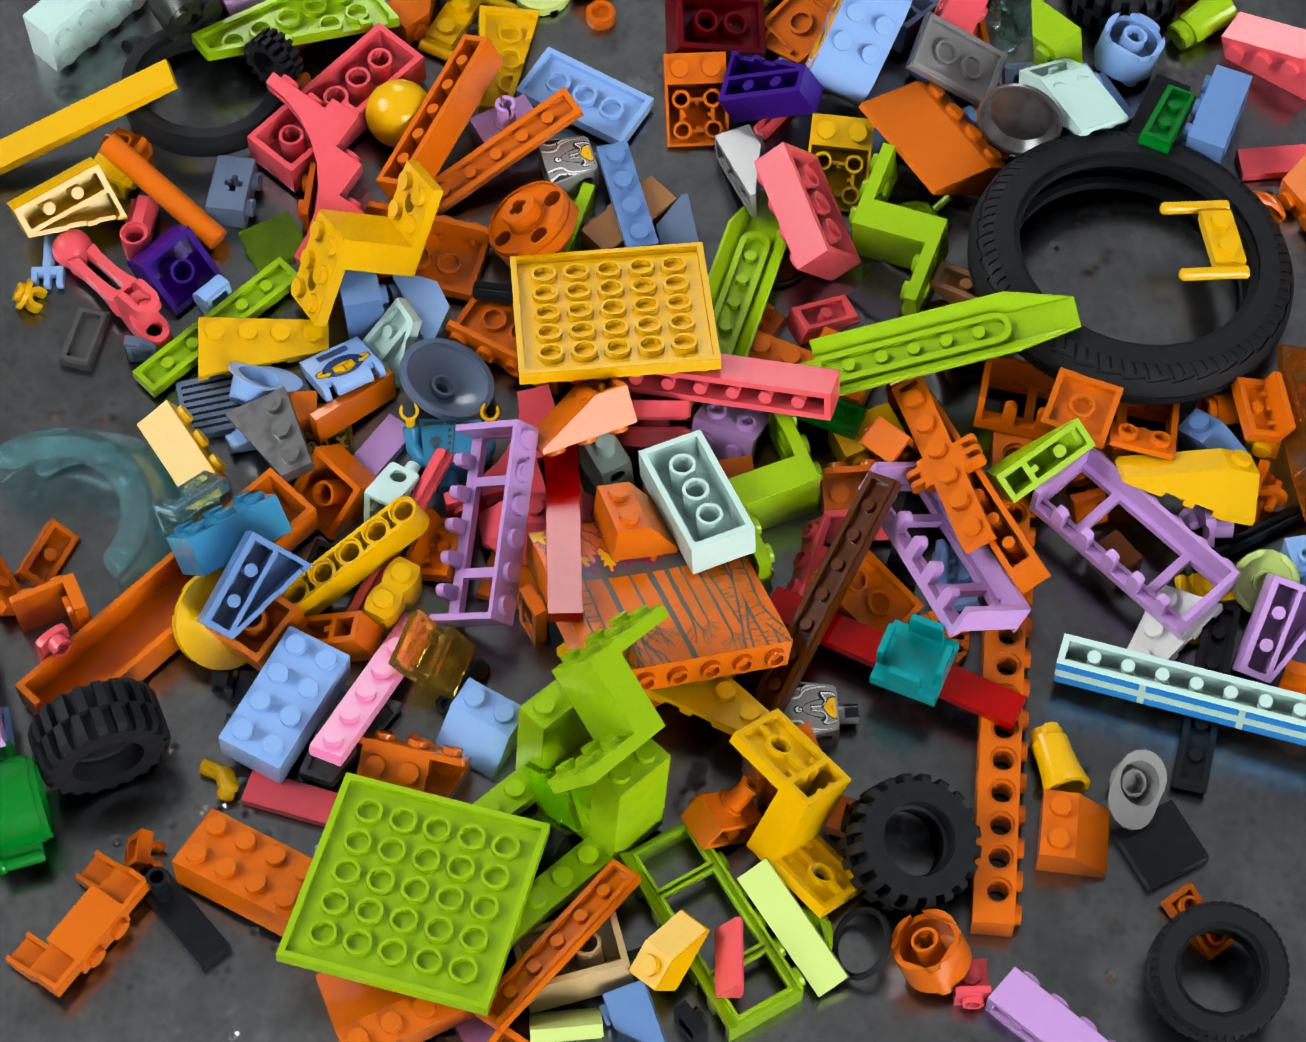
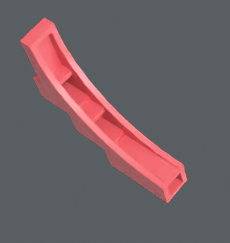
M273 72L266 81L268 90L283 102L301 123L312 144L317 162L318 192L315 212L310 226L316 219L319 209L365 214L363 212L365 208L362 204L352 197H349L347 200L345 199L364 173L360 163L361 158L347 148L344 152L342 151L343 147L360 126L359 116L356 115L358 110L345 100L339 103L333 98L324 108L325 103L318 96L311 92L308 95L297 89L299 85L292 78L285 74L280 77ZM310 226L307 235L294 255L298 265L301 264V253L306 249L310 237Z

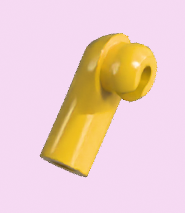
M204 758L199 767V774L216 780L219 787L216 791L218 799L226 802L233 801L235 792L239 791V783L234 770L226 765Z

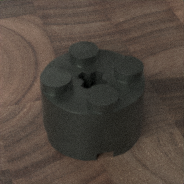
M150 0L149 2L151 12L168 37L177 46L188 44L192 41V33L217 23L222 14V4L219 0Z

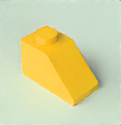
M680 910L645 940L629 972L654 991H676L709 934L710 929L686 911Z

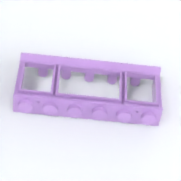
M519 419L456 424L455 431L472 438L470 454L461 452L454 455L455 465L468 470L466 486L452 485L449 489L451 498L464 503L462 518L452 517L445 520L446 530L459 535L457 551L444 550L440 554V560L443 564L455 568L453 584L439 583L436 586V594L439 597L450 600L449 613L430 614L429 621L451 629L472 626H513L539 428ZM511 439L507 474L483 477L488 441ZM505 487L494 567L471 568L481 489ZM492 579L488 612L465 613L469 580Z
M1093 447L1034 489L1029 509L1179 640L1197 620L1230 590L1232 591L1236 585L1240 572L1236 569L1235 565L1229 559L1223 558L1213 550L1205 538L1197 536L1185 526V523L1179 516L1171 514L1164 508L1153 494L1123 483L1117 467L1101 450ZM1082 472L1106 492L1109 497L1076 525L1068 518L1069 511L1065 506L1060 505L1056 507L1049 500ZM1118 504L1180 556L1149 585L1144 584L1145 577L1141 572L1135 571L1132 573L1119 562L1120 556L1114 549L1106 551L1094 540V533L1090 528ZM1190 565L1215 587L1186 614L1181 616L1170 606L1171 600L1165 593H1160L1159 595L1156 593L1186 566Z
M874 462L869 471L899 481L902 485L899 491H912L910 488L911 484L906 479V474L916 468V462ZM864 480L862 481V483H861L860 486L858 487V490H860V488H861V486H862ZM925 490L919 493L931 514H912L910 511H899L896 514L891 506L881 527L940 623L945 626L944 629L951 638L962 631L1011 629L1012 633H1015L1031 611V608L989 543L966 554L961 547L937 491L928 493ZM940 527L974 583L940 584L938 579L944 571L943 562L930 561L927 564L922 554L928 547V538L926 536H914L911 538L907 529ZM983 596L989 605L966 606L960 615L954 607L959 597Z

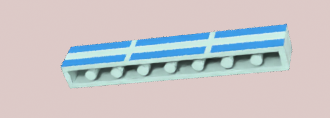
M1064 634L1056 662L1055 682L1306 746V694Z

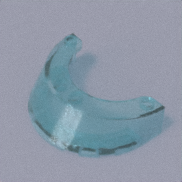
M74 428L37 430L20 435L0 445V481L2 483L14 473L29 466H32L46 479L60 469L79 463L92 467L109 480L120 500L121 517L116 535L104 552L103 562L107 571L116 579L121 594L172 551L166 537L175 533L174 527L187 521V506L184 495L151 446L121 433Z

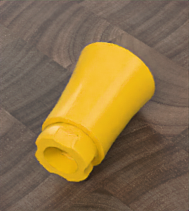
M1048 722L1034 728L1030 732L1029 738L1032 742L1031 749L1041 776L1043 791L1044 789L1080 794L1085 793L1091 786V780L1081 767L1068 736L1063 733L1057 722Z

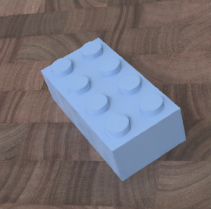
M289 626L219 735L218 740L221 754L282 784L351 674L350 655Z

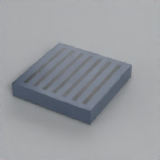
M225 374L211 376L208 380L199 382L198 378L175 382L179 406L183 405L188 409L194 418L191 422L195 429L201 430L208 439L231 434L237 428L225 415L226 412L242 406L229 399L233 375L225 376Z

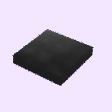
M1172 799L1158 806L1150 823L1142 829L1129 830L1119 826L1113 829L1111 833L1148 892L1208 862L1210 857Z

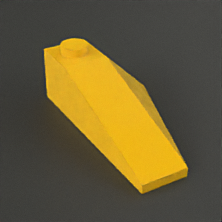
M1215 448L1178 451L1175 454L1174 460L1146 454L1118 456L1115 460L1123 483L1159 497L1168 493L1183 501V506L1191 509L1197 504L1212 510V517L1222 521L1253 526L1255 522L1260 473L1251 454L1243 450L1234 451Z

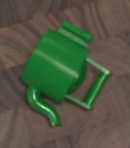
M5 740L6 746L0 748L1 875L7 874L8 871L44 862L46 854L43 842L55 838L47 793L34 755H20L17 748L8 740Z

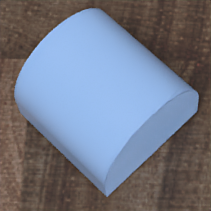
M217 274L194 292L192 297L198 308L206 314L233 292L229 281L222 275Z

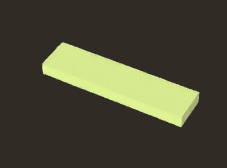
M765 858L737 878L818 997H822L850 977L768 858Z

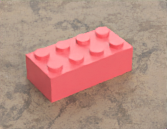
M782 142L754 161L758 171L757 180L767 193L769 198L768 207L778 220L780 225L778 229L779 234L787 243L791 252L790 261L797 270L833 281L861 263L817 155Z

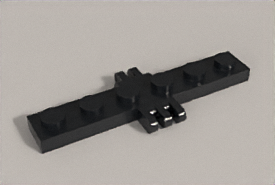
M1219 602L1223 605V611L1216 618L1212 617L1202 628L1203 631L1200 636L1195 666L1229 675L1242 606ZM1185 715L1171 787L1206 794L1218 734V723Z

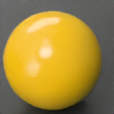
M405 79L389 80L379 85L370 95L365 110L366 123L372 135L384 145L395 148L428 93L415 82Z

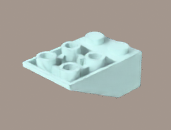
M1065 57L1019 70L1018 84L1032 86L1047 94L1061 112L1063 127L1072 130V133L1075 135L1088 136L1093 131L1111 129L1116 124L1128 121L1127 114L1088 66Z

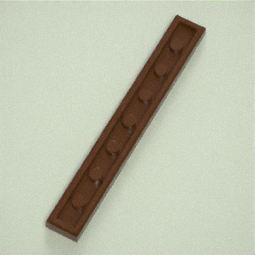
M869 471L787 627L793 639L788 665L766 669L752 694L770 712L778 708L784 713L902 486L899 481Z

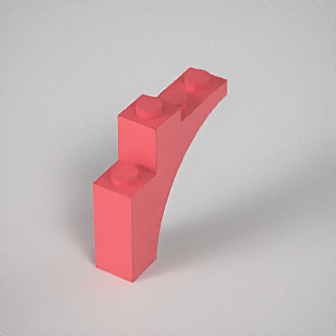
M549 384L517 392L518 419L536 427L555 407ZM510 444L498 462L484 473L483 477L507 474ZM537 450L531 493L546 492L542 473H545V455ZM505 487L481 489L478 513L503 501ZM449 492L443 493L447 518H462L464 503L451 498Z

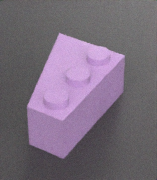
M1275 574L1266 575L1232 663V670L1267 683H1271L1298 651L1297 648L1306 639V586Z

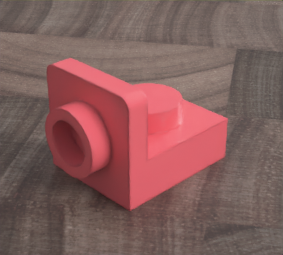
M986 958L972 959L967 974L952 991L953 1006L963 1005L965 1009H978L987 1003V999L992 993V986L989 985Z

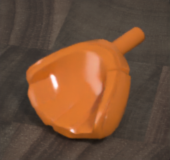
M1252 191L1263 202L1277 223H1281L1285 219V210L1281 202L1274 195L1265 191Z

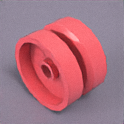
M631 397L639 424L628 425L629 429L618 434V441L622 446L646 449L691 433V430L686 426L670 425V420H686L691 417V401L674 398Z

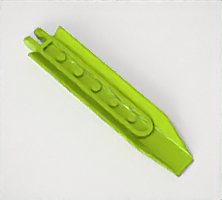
M760 191L758 215L751 218L745 206H743L728 221L708 275L721 354L749 356L787 247V243L779 234L778 229L780 225L778 220L768 207L769 198L765 191Z
M1002 291L811 339L809 343L814 360L802 362L800 365L840 370V396L1019 352L1081 328V322L1074 296Z

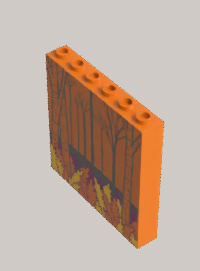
M596 523L581 524L583 621L556 622L569 650L575 647L581 649L587 644L584 639L588 635L599 629L606 630L611 626L608 621L622 611L626 610L629 614L644 604L648 608L663 604L669 617L622 652L645 692L788 665L793 639L746 555L694 575L690 571L679 548L678 553L613 562ZM546 530L528 533L525 560L548 606Z

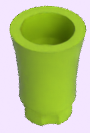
M1199 0L1187 11L1176 17L1175 21L1167 27V33L1178 49L1184 50L1190 46L1197 45L1210 35L1228 27L1238 13L1232 0Z

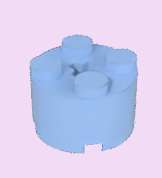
M1116 13L1108 19L1095 46L1093 64L1098 71L1121 81L1125 86L1133 87L1150 76L1165 46V38L1163 37L1162 39L1159 33L1161 28L1148 16L1141 13L1119 16L1120 13Z

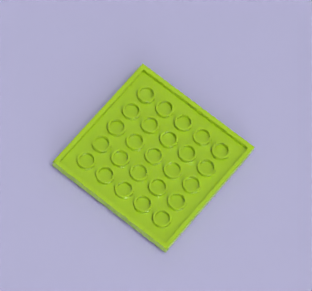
M346 772L277 949L276 960L488 1017L550 833V824Z

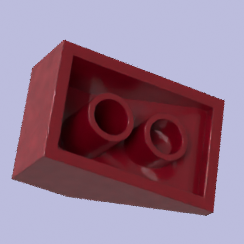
M667 0L665 2L667 54L726 51V60L730 59L732 50L738 51L742 56L753 57V55L764 57L766 55L764 0Z

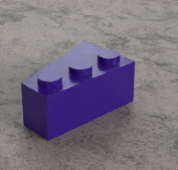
M732 50L718 102L735 123L812 114L817 112L823 86L807 65L776 59L775 62L768 61L758 55L747 57L742 56L738 51Z

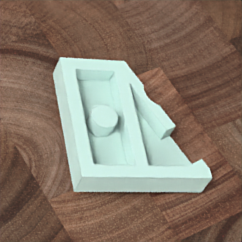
M399 297L395 299L362 341L382 362L384 368L387 367L394 372L396 388H402L399 378V366L402 357L407 349L416 343L422 320L407 299Z

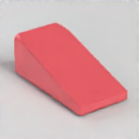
M846 294L792 307L786 318V325L798 345L809 343L811 339L819 338L824 326L838 331L859 322L860 317Z

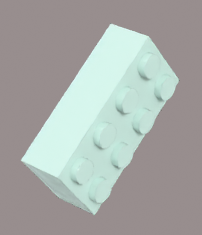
M41 0L23 14V19L33 52L54 70L60 72L67 65H71L85 50L96 45L107 32L118 27L122 20L133 11L140 9L147 0Z
M701 429L638 451L640 477L693 575L756 552L755 526Z

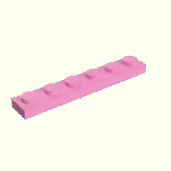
M407 612L402 615L310 743L309 755L337 766H342L434 635V622Z

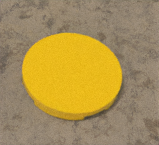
M225 567L206 576L196 575L190 579L182 588L174 615H172L173 634L185 656L200 666L219 671L235 669L247 663L212 635L204 625L196 621Z

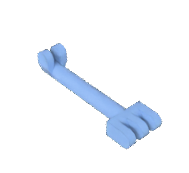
M57 233L44 235L42 266L31 267L32 287L39 286L40 279H43L44 288L51 290L52 279H56L57 289L65 288V269L63 266H55L56 260L52 254V244Z

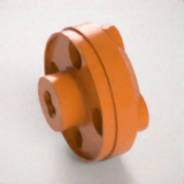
M536 181L526 184L508 195L497 207L488 225L490 229L488 240L495 253L509 267L510 256H532L565 252L566 244L576 226L579 208L569 195L553 182Z

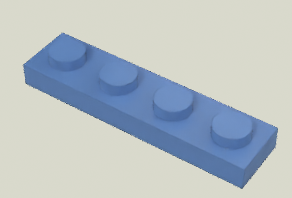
M627 140L597 146L596 154L625 248L659 245Z

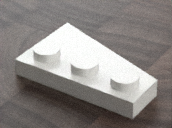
M1165 585L1156 593L1157 595L1165 593L1171 600L1170 606L1181 616L1186 614L1203 598ZM1217 602L1184 633L1180 640L1145 611L1127 649L1174 661L1179 656L1178 652L1191 639L1195 640L1201 634L1202 628L1212 617L1216 618L1223 611V605Z

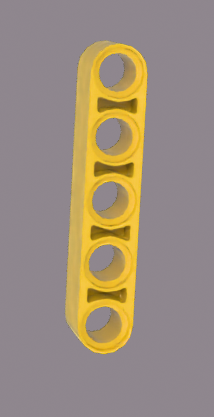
M409 496L396 498L312 563L313 566L290 584L289 588L281 596L299 607L304 616L318 615L420 537L429 526L430 519L428 514L413 498Z

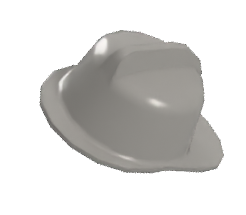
M1146 749L1134 750L1127 754L1111 772L1108 794L1109 810L1113 818L1122 827L1129 830L1142 829L1150 823L1165 790L1167 771L1163 761L1154 752Z

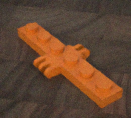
M925 381L895 396L922 456V459L916 462V468L906 474V479L911 484L912 492L919 494L925 490L928 493L937 491L961 547L966 554L996 540L997 537L968 475L987 463L985 455L982 454L983 451L980 444H977L976 435L970 433L953 442Z

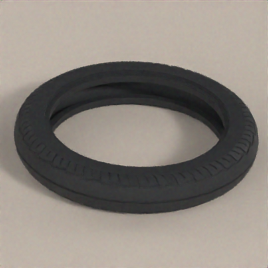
M1093 131L1088 136L1075 134L1061 136L1039 144L1012 160L989 183L979 199L971 219L967 257L970 278L977 298L1002 291L1043 294L1033 281L1023 260L1020 247V228L1035 211L1048 202L1066 194L1091 189L1132 191L1152 196L1165 202L1228 200L1247 258L1246 266L1248 265L1250 268L1248 279H1238L1240 290L1239 310L1228 322L1210 334L1183 343L1147 345L1110 338L1081 325V328L1017 352L1039 371L1056 380L1060 367L1087 377L1124 388L1120 399L1122 403L1167 405L1201 399L1231 387L1230 385L1237 376L1247 377L1276 347L1288 323L1293 302L1294 274L1290 254L1282 232L1270 211L1258 196L1229 170L1201 153L1174 142L1168 154L1139 144L1140 133L1123 131ZM1189 214L1198 221V214Z

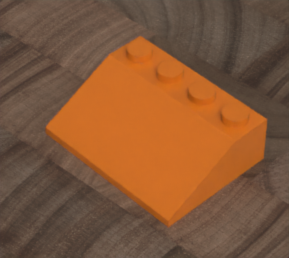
M915 81L860 104L858 108L887 142L895 145L899 156L933 195H982L992 179L1006 166L1001 159V153L996 148L989 146L982 138L983 134L980 129L970 124L963 116L964 111L947 98L945 89L933 82Z
M319 973L315 975L340 1042H424L476 1017L472 1012L328 974Z

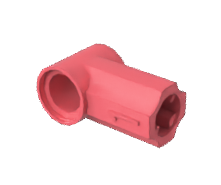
M138 195L137 198L131 199L128 219L120 230L124 255L129 261L150 245L152 241L159 204L149 196Z

